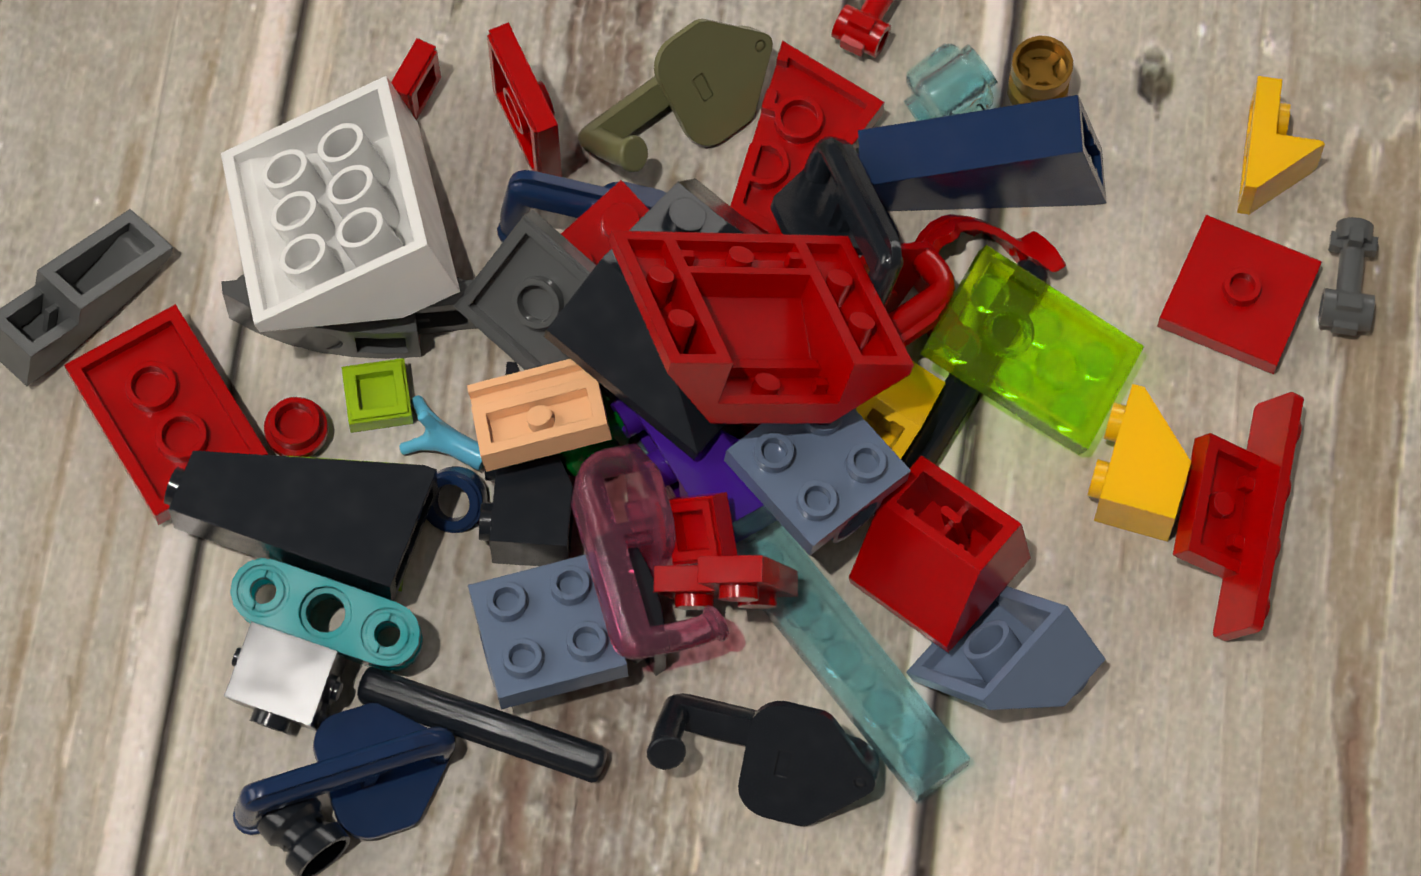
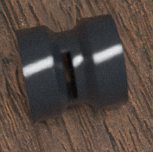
M317 797L266 812L257 826L258 831L270 846L280 847L283 852H287L285 863L294 876L318 875L343 854L351 841L338 822L325 821V817L322 815V803Z

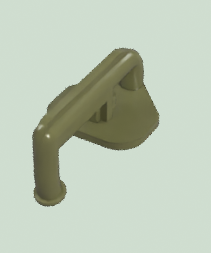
M703 18L694 20L662 44L654 61L655 76L582 128L578 134L579 144L586 151L612 164L621 166L630 173L638 172L647 162L648 148L641 137L628 135L668 106L671 107L683 132L690 140L704 146L721 143L754 117L772 52V38L768 34L749 26H736Z

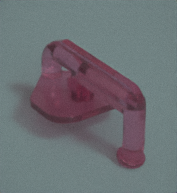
M636 443L606 448L592 453L580 465L571 506L610 642L614 650L620 656L627 659H643L693 649L715 640L721 642L729 638L727 623L719 610L711 605L706 606L703 609V613L699 616L650 627L628 549L639 548L653 579L654 566L668 565L675 548L676 534L673 513L658 467ZM626 475L628 502H625L624 507L628 521L616 524L604 478Z

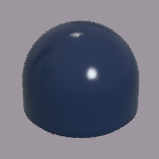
M452 466L438 471V491L428 513L427 520L434 527L444 532L459 533L466 531L479 520L481 503L488 500L485 484L475 472L465 467ZM444 485H456L464 490L469 499L467 514L458 518H452L441 511L438 497Z

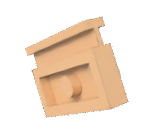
M571 359L467 385L480 456L486 472L612 440L599 382Z

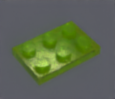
M985 245L977 252L952 296L947 310L935 326L920 354L1071 451L1081 455L1092 444L1144 346L988 245Z

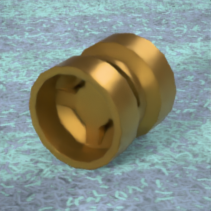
M1039 35L1028 38L1018 45L1013 53L1007 94L1012 105L1068 97L1069 82L1073 71V58L1070 50L1063 42L1050 36Z

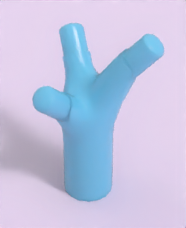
M417 395L413 397L411 403L416 410L418 420L425 427V432L420 437L400 443V452L403 455H407L420 450L438 451L448 454L471 468L480 471L483 467L478 442L441 420L430 410L422 396Z

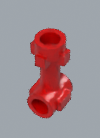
M865 0L860 10L846 4L835 21L831 37L840 41L841 48L862 57L866 53L876 58L884 48L891 31V25L882 21L894 0Z

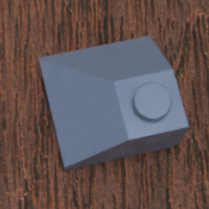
M1006 586L949 653L933 642L906 673L914 682L988 710L1063 707L1073 696L1084 689L1088 679L1106 659L1068 606Z

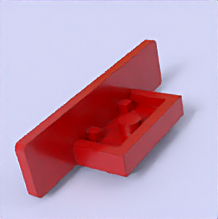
M1294 392L1263 401L1255 406L1247 449L1239 447L1212 433L1194 439L1173 556L1223 578L1213 628V636L1223 641L1260 632L1269 613V593L1275 561L1281 548L1279 537L1285 503L1291 492L1290 475L1296 444L1302 430L1300 420L1304 397Z

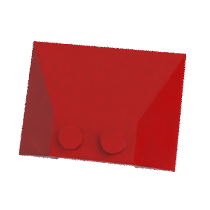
M611 231L608 242L668 375L709 423H832L911 374L914 363L848 236Z

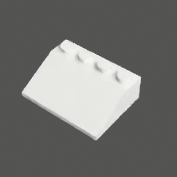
M387 76L221 153L253 322L259 332L404 318L460 292L418 122Z

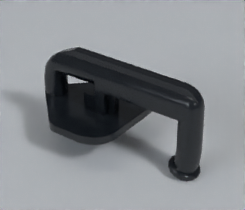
M824 137L813 147L804 169L774 196L770 206L782 234L848 236L857 254L864 256L870 269L868 276L884 307H886L904 263L898 231L887 209L881 204L853 145L841 138Z
M673 694L663 704L652 732L651 742L647 748V759L650 764L657 769L669 770L679 766L686 756V746L681 740L684 731L745 745L738 783V792L742 802L750 811L761 817L797 826L811 825L867 796L874 790L880 771L879 756L873 747L862 739L845 733L833 715L822 709L788 701L769 702L758 710L692 694Z

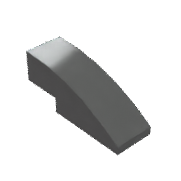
M129 209L37 270L35 286L0 308V362L24 385L29 386L64 360L117 314L170 258L173 247L135 212Z

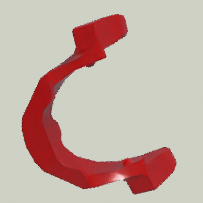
M955 214L941 216L931 221L915 240V242H929L939 253L944 245L957 239L961 232L970 236L984 233L1000 244L1016 263L1027 259L1043 267L1046 271L1055 273L1066 266L1057 249L1038 232L1032 231L1022 238H1014L1002 229L971 216ZM921 276L914 284L918 293L929 286ZM948 308L939 323L926 332L930 339L949 350L958 351L969 341V334Z

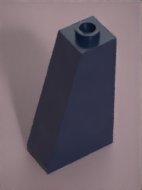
M1079 95L858 130L859 154L857 155L881 204L887 211L1106 204L1102 147Z

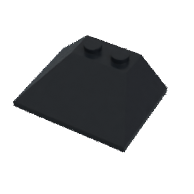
M696 178L678 181L629 230L764 234ZM611 249L599 261L551 323L543 337L695 460L727 424L709 423L668 375Z

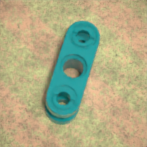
M266 558L247 562L238 569L232 579L230 594L233 605L250 624L254 622L338 651L347 660L392 673L405 670L416 661L422 651L423 635L418 620L410 609L395 601L280 561ZM266 585L276 587V595L273 600L264 604L257 603L256 595L260 588ZM323 600H337L345 608V618L341 626L327 633L319 632L312 628L310 616L314 606ZM390 627L398 629L400 631V639L395 645L383 647L378 643L379 635L384 629Z

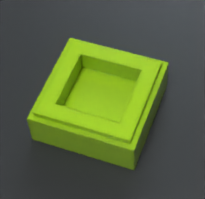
M404 358L341 367L351 433L414 424Z

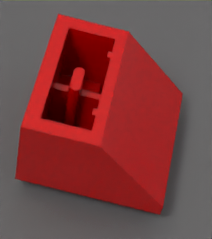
M921 455L911 466L908 480L885 497L876 510L848 578L850 583L949 653L1031 559L1023 526L1020 522Z

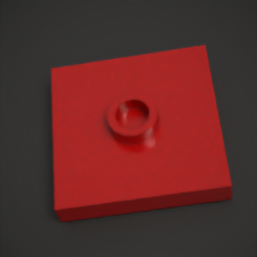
M509 22L488 30L487 41L493 92L532 171L562 177L559 129L554 117V107L544 83L541 80H536Z
M1205 215L1160 315L1157 327L1274 374L1322 261Z

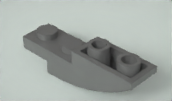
M244 274L237 280L221 281L222 294L229 319L256 333L282 343L320 353L380 359L421 357L419 334L477 328L454 307L455 303L473 281L463 280L457 277L459 293L404 318L259 332L254 325Z

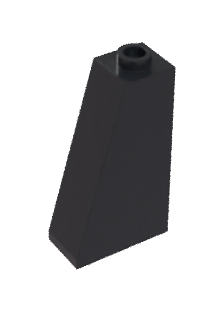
M193 451L186 468L177 467L172 473L166 488L164 503L170 505L169 512L175 529L257 558L277 560L394 601L438 491L437 469L416 464Z

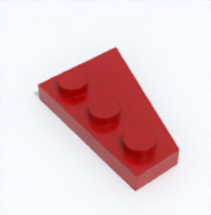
M782 40L769 88H767L752 143L749 145L730 206L762 233L782 234L770 208L774 196L804 169L813 147L824 137L832 136L844 139L851 143L856 151L859 147L858 130L874 127L884 113L885 102Z

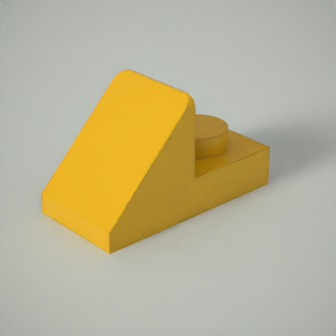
M1264 76L1257 77L1249 105L1237 213L1251 214L1310 175L1318 167L1325 146L1324 141L1287 136L1291 104L1280 103L1283 79Z

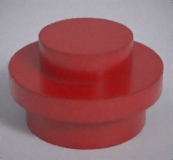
M301 397L283 399L270 409L265 418L264 434L269 447L279 456L309 457L319 451L327 439L328 423L325 413L318 404L309 399Z

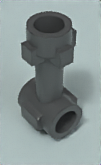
M1348 217L1340 219L1336 223V231H1331L1329 237L1328 251L1340 253L1336 289H1323L1318 325L1331 327V333L1356 336L1358 331L1370 332L1375 308V295L1361 293L1364 258L1375 257L1378 237L1373 236L1374 225L1362 218Z

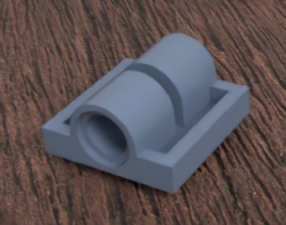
M855 409L832 423H762L727 449L724 458L728 466L809 556L828 541L832 540L833 543H838L858 530L876 512L883 499L908 480L911 472L906 464Z
M594 552L468 585L487 666L501 710L628 676L626 659Z

